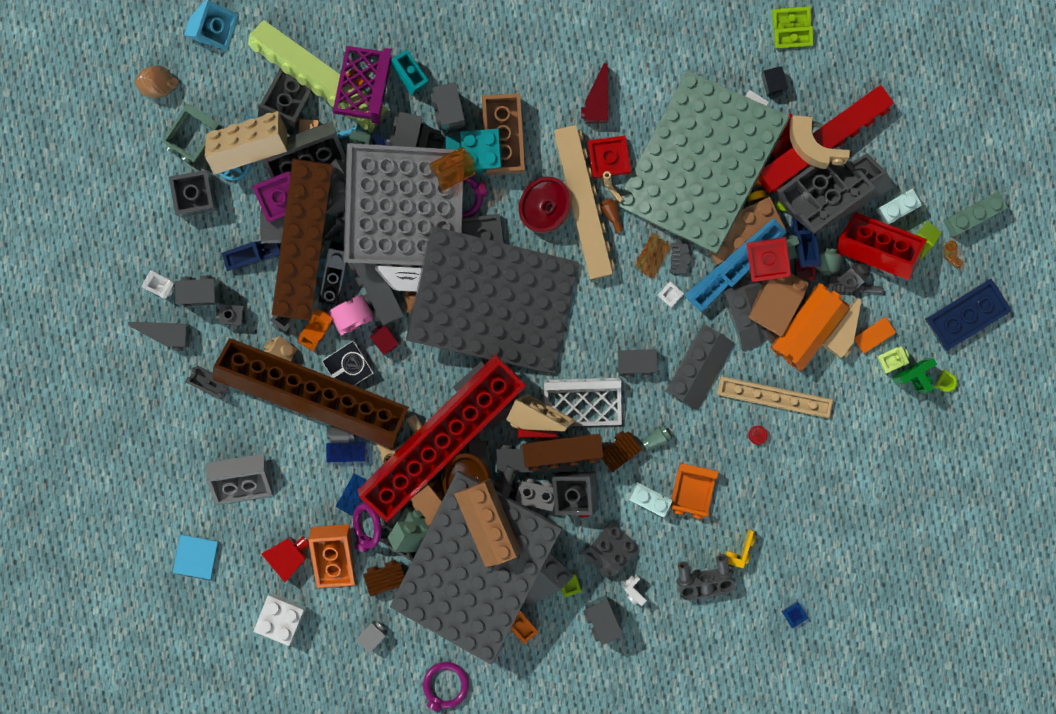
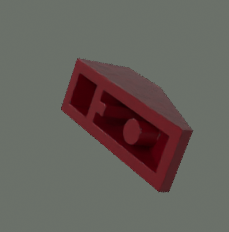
M608 63L603 64L585 100L584 107H581V118H585V124L608 123Z

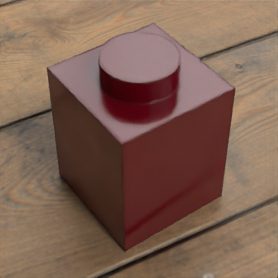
M379 325L372 331L373 335L370 336L384 356L400 345L387 326L382 327Z

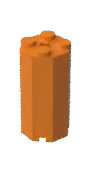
M818 283L792 317L783 336L778 335L769 348L776 355L784 358L788 364L799 371H803L849 310L850 305L841 300L842 296L835 291L829 292L827 287Z

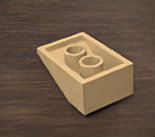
M527 393L515 400L506 419L510 422L511 426L517 429L566 431L576 422L573 418Z

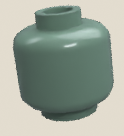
M832 247L820 250L821 266H816V269H818L820 274L833 276V273L839 272L842 255L837 253L836 248Z

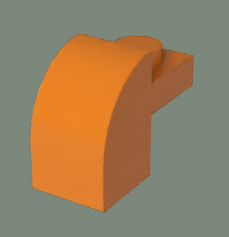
M316 308L312 313L311 321L300 333L297 342L314 352L331 327L333 318L327 312Z

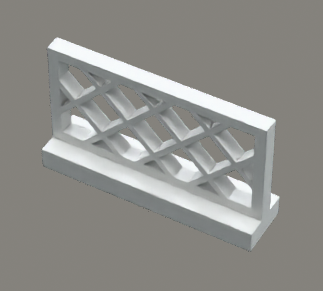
M620 378L544 380L545 404H549L558 410L556 407L565 400L571 406L565 415H568L573 409L581 415L573 426L622 425ZM609 391H617V399L611 404L604 396ZM571 392H576L580 396L574 405L566 399ZM589 392H596L600 396L593 404L585 398ZM548 393H557L561 399L553 405L548 400ZM582 399L590 405L584 414L576 408ZM601 399L609 405L603 413L595 407ZM592 408L600 415L596 421H590L586 417ZM613 408L617 412L618 420L609 421L604 415Z

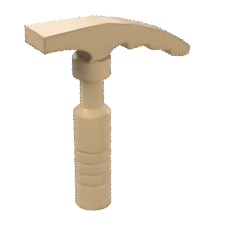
M608 171L604 172L603 178H599L600 181L620 203L623 201V198L612 186L611 173Z

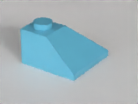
M205 0L190 16L184 36L200 43L228 50L239 14L209 0Z

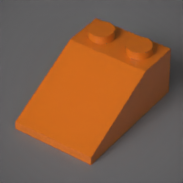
M350 525L311 527L308 541L317 588L355 585Z

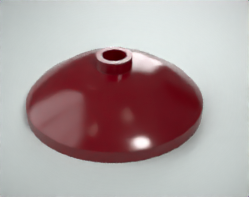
M549 176L538 178L530 183L522 193L519 201V215L523 224L537 233L551 232L560 227L567 219L571 210L572 198L569 188L561 180Z

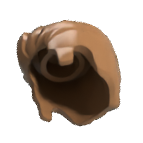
M159 65L143 69L138 74L134 83L143 96L160 98L170 94L178 86L179 81L169 70Z

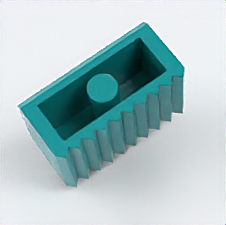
M405 50L392 58L390 65L413 96L426 88L428 79L424 72H422V69H419L420 66H417L418 63L415 62L409 50Z

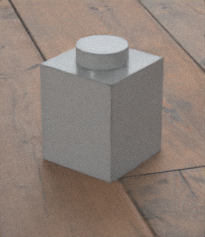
M372 621L357 637L356 641L370 653L387 635L385 632L386 628L379 621L377 623Z

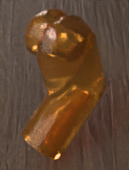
M950 240L944 245V258L958 269L963 264V261L956 256L957 243Z

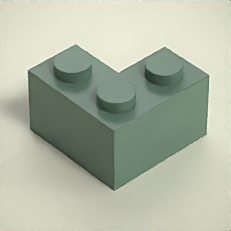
M406 507L388 536L394 552L418 551L429 529L425 522V517L421 512H417L414 507Z

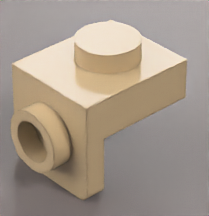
M280 336L269 339L264 345L265 352L288 361L292 360L297 350Z

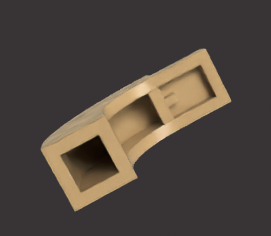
M792 116L789 127L790 140L796 153L805 162L821 169H826L829 162H832L833 165H843V163L847 162L850 150L825 148L816 142L812 134V117Z

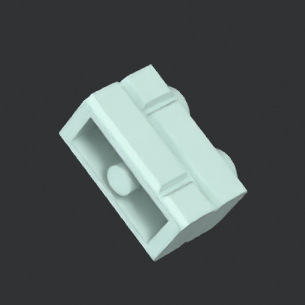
M911 189L879 207L875 212L881 222L889 225L922 206L914 190Z
M636 482L628 498L630 501L662 517H665L673 501Z

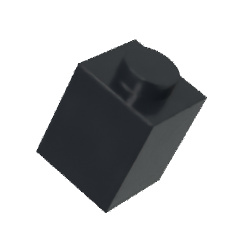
M780 66L762 72L761 76L766 95H772V98L784 95L783 92L788 89L783 67Z

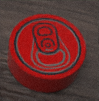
M756 425L749 429L748 438L753 444L760 445L767 440L768 433L764 427Z

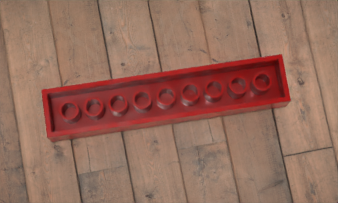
M495 354L358 489L359 497L388 522L526 386L523 380Z

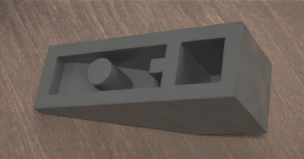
M128 322V326L165 346L172 347V351H183V347H189L190 324Z

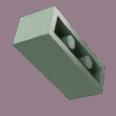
M998 191L948 217L943 222L951 237H954L1004 211L1008 207Z

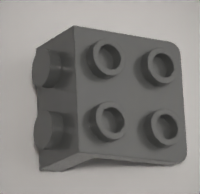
M611 522L582 554L589 563L593 564L603 576L610 580L622 570L638 550V545L614 522Z

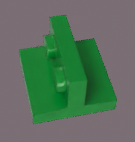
M925 358L894 376L892 380L895 385L905 384L911 380L918 393H928L934 389L932 386L933 381L924 372L937 365L934 358Z

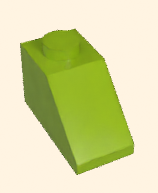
M928 220L915 233V235L927 239L920 260L929 252L941 235V232Z

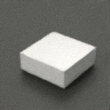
M670 281L657 296L672 308L684 293Z

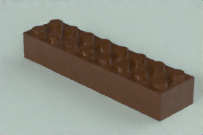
M292 159L271 315L311 321L332 164Z

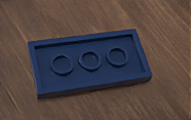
M991 278L928 316L925 320L944 351H948L1012 310Z

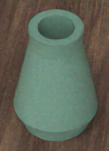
M665 425L659 426L643 440V444L649 451L652 448L669 443L672 436Z

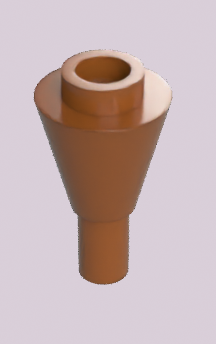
M611 197L602 201L600 209L609 221L612 222L616 233L623 231L619 221L617 199L613 200Z

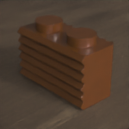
M622 430L614 436L616 439L611 444L606 442L602 445L603 457L601 459L612 473L643 450L629 431L624 432Z
M396 560L386 562V566L378 568V565L367 568V572L363 574L370 597L400 587L405 577L402 562L397 563Z

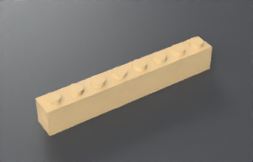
M576 125L554 130V137L565 182L571 193V207L589 281L610 276L613 274L612 270H615L613 259H609L607 253L610 252L608 240L604 241L603 233H606L604 222H600L598 216L601 214L599 203L595 204L594 196H597L595 185L590 183L589 178L592 177L590 166L586 167L585 159H588L586 149L581 147L580 141L583 140L581 129L577 130Z

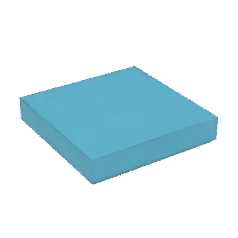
M180 534L173 573L211 580L219 541Z

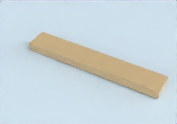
M720 376L717 395L824 418H830L833 404L832 399Z

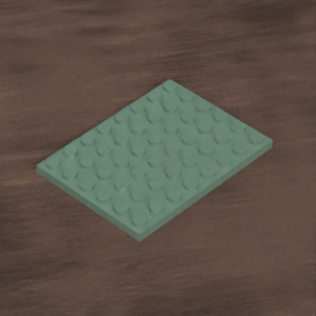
M686 71L620 195L623 201L620 203L617 201L618 207L718 255L790 117L692 72Z

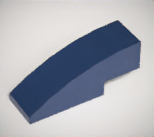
M792 217L791 230L792 235L797 236L799 244L795 245L801 268L821 266L816 233L813 234Z
M260 240L222 252L226 270L231 271L279 257L281 243H261Z

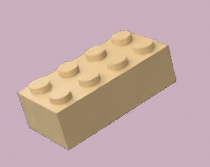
M278 111L266 113L261 117L251 118L245 122L236 125L232 124L227 128L213 130L206 134L205 158L214 174L287 152V128Z

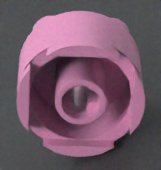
M363 295L352 298L353 300L346 301L329 311L341 336L374 320L373 314Z

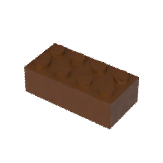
M599 433L522 443L525 468L529 467V471L540 470L541 465H548L549 468L561 467L560 463L568 462V466L578 465L580 460H587V463L600 462L599 458L603 457L601 435Z

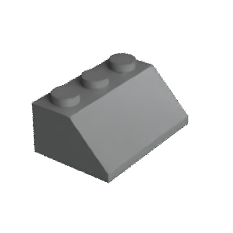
M264 454L207 463L206 481L215 505L272 496L269 469Z

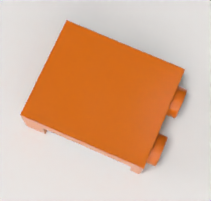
M679 463L671 498L673 501L669 507L674 509L673 513L684 515L685 512L692 513V517L703 519L704 516L709 517L708 511L718 471Z

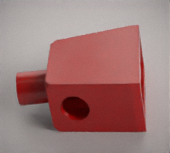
M302 536L296 542L289 537L261 555L280 578L286 582L307 559L303 551L309 546V541L305 536Z

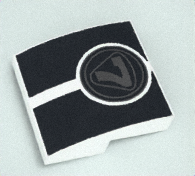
M354 341L322 361L331 377L353 386L374 374Z

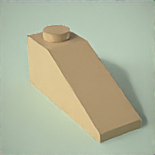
M859 298L852 302L849 310L822 344L824 348L837 358L847 357L853 349L851 345L854 343L862 301Z

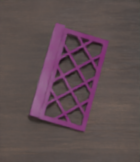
M346 46L333 114L371 119L372 123H380L392 61V49L384 48V51ZM349 54H358L360 58L352 62ZM371 56L379 57V60L374 64H371L367 59ZM364 61L368 67L360 71L356 65ZM353 68L357 74L349 78L346 75V71ZM372 71L376 76L368 81L364 75ZM361 77L365 83L357 88L353 81ZM350 84L354 90L345 94L342 88ZM369 87L372 93L365 97L361 91ZM358 94L361 100L354 104L349 98ZM345 100L350 105L346 109L338 108L339 104ZM365 103L369 107V111L361 112L357 107Z

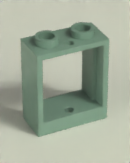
M187 103L162 142L166 144L165 149L174 155L176 152L183 155L181 159L191 165L193 162L198 165L205 154L206 139L194 157L173 144V141L190 115L211 128V131L220 130L222 126Z

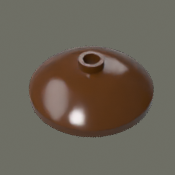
M469 453L453 457L448 462L443 474L444 493L446 495L457 471H461L479 482L491 479L486 464L478 456Z

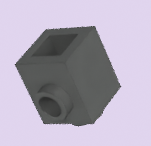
M220 305L219 309L216 310V320H219L218 324L245 326L246 307Z

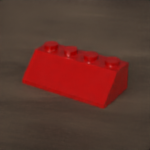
M855 212L839 238L837 253L910 280L918 265L927 239Z

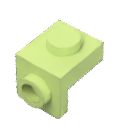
M902 346L878 355L877 359L884 374L901 366L908 365L910 356L905 348L903 349Z

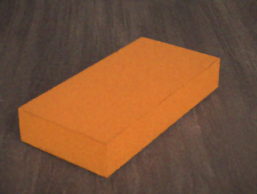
M883 317L856 335L854 341L862 353L865 354L896 332L887 318Z

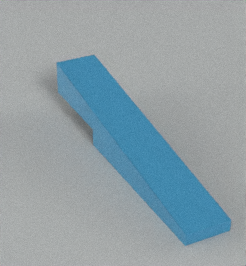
M773 218L684 296L702 312L728 285L733 287L750 269L746 243L781 238L786 231Z

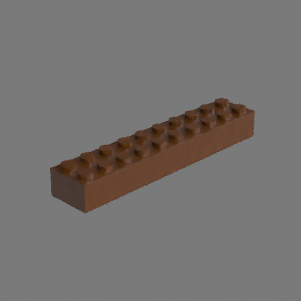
M231 338L228 339L213 366L212 380L393 449L401 432L409 409L408 406Z

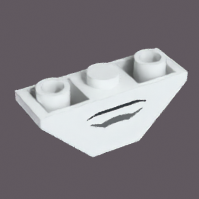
M392 264L375 265V270L393 290L417 291L422 265H419V268H414L412 265H400V267L392 266Z

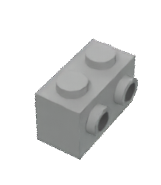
M524 477V481H519L515 502L525 506L553 511V483L543 481V484H537L535 479Z

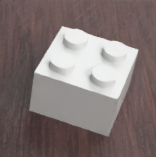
M270 593L267 596L253 632L290 646L307 607Z

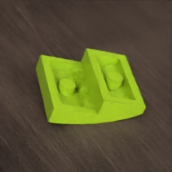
M811 6L771 9L775 49L813 46Z

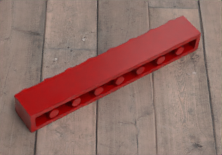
M879 85L812 133L818 144L825 148L841 147L846 143L844 141L845 138L850 136L852 139L861 132L859 128L864 125L866 128L876 121L874 119L880 114L883 117L891 111L889 107L894 102L882 85ZM791 148L763 168L758 180L768 194L773 190L777 193V190L784 186V182L788 179L791 181L799 175V171L802 169L806 170L812 165L805 162L796 153L794 148Z

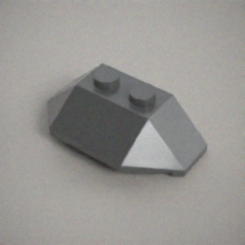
M743 276L733 287L728 285L722 291V295L742 351L761 345L765 336L762 333L763 326L748 318L761 284L752 282V280Z

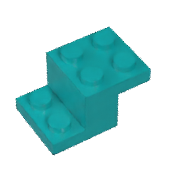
M499 129L460 132V136L445 137L446 149L464 150L463 174L486 173L487 169L502 168Z

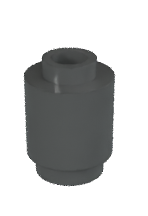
M334 426L327 428V439H331V443H350V441H355V434Z

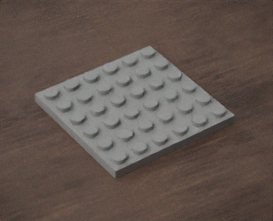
M348 143L344 263L422 265L431 226L461 233L464 150Z

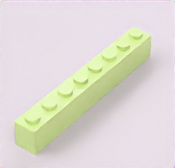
M263 20L250 33L248 45L251 49L263 55L270 63L277 65L284 73L291 75L301 85H305L315 95L322 97L334 107L340 74ZM350 84L342 88L345 94L354 90ZM363 90L361 91V93L365 97L368 96L366 92H364ZM358 94L349 98L354 104L361 100ZM346 100L338 106L341 109L350 107ZM365 103L357 107L361 112L369 111V107ZM384 105L382 107L380 123L384 120L388 110ZM346 116L371 133L379 125L372 123L371 119Z

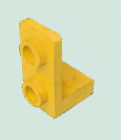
M748 529L740 558H737V553L726 552L728 564L744 568V565L748 564L750 559L748 551L750 546L754 545L756 535H753V530Z

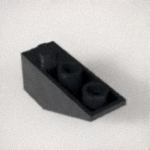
M331 241L319 302L338 305L347 263H344V243Z

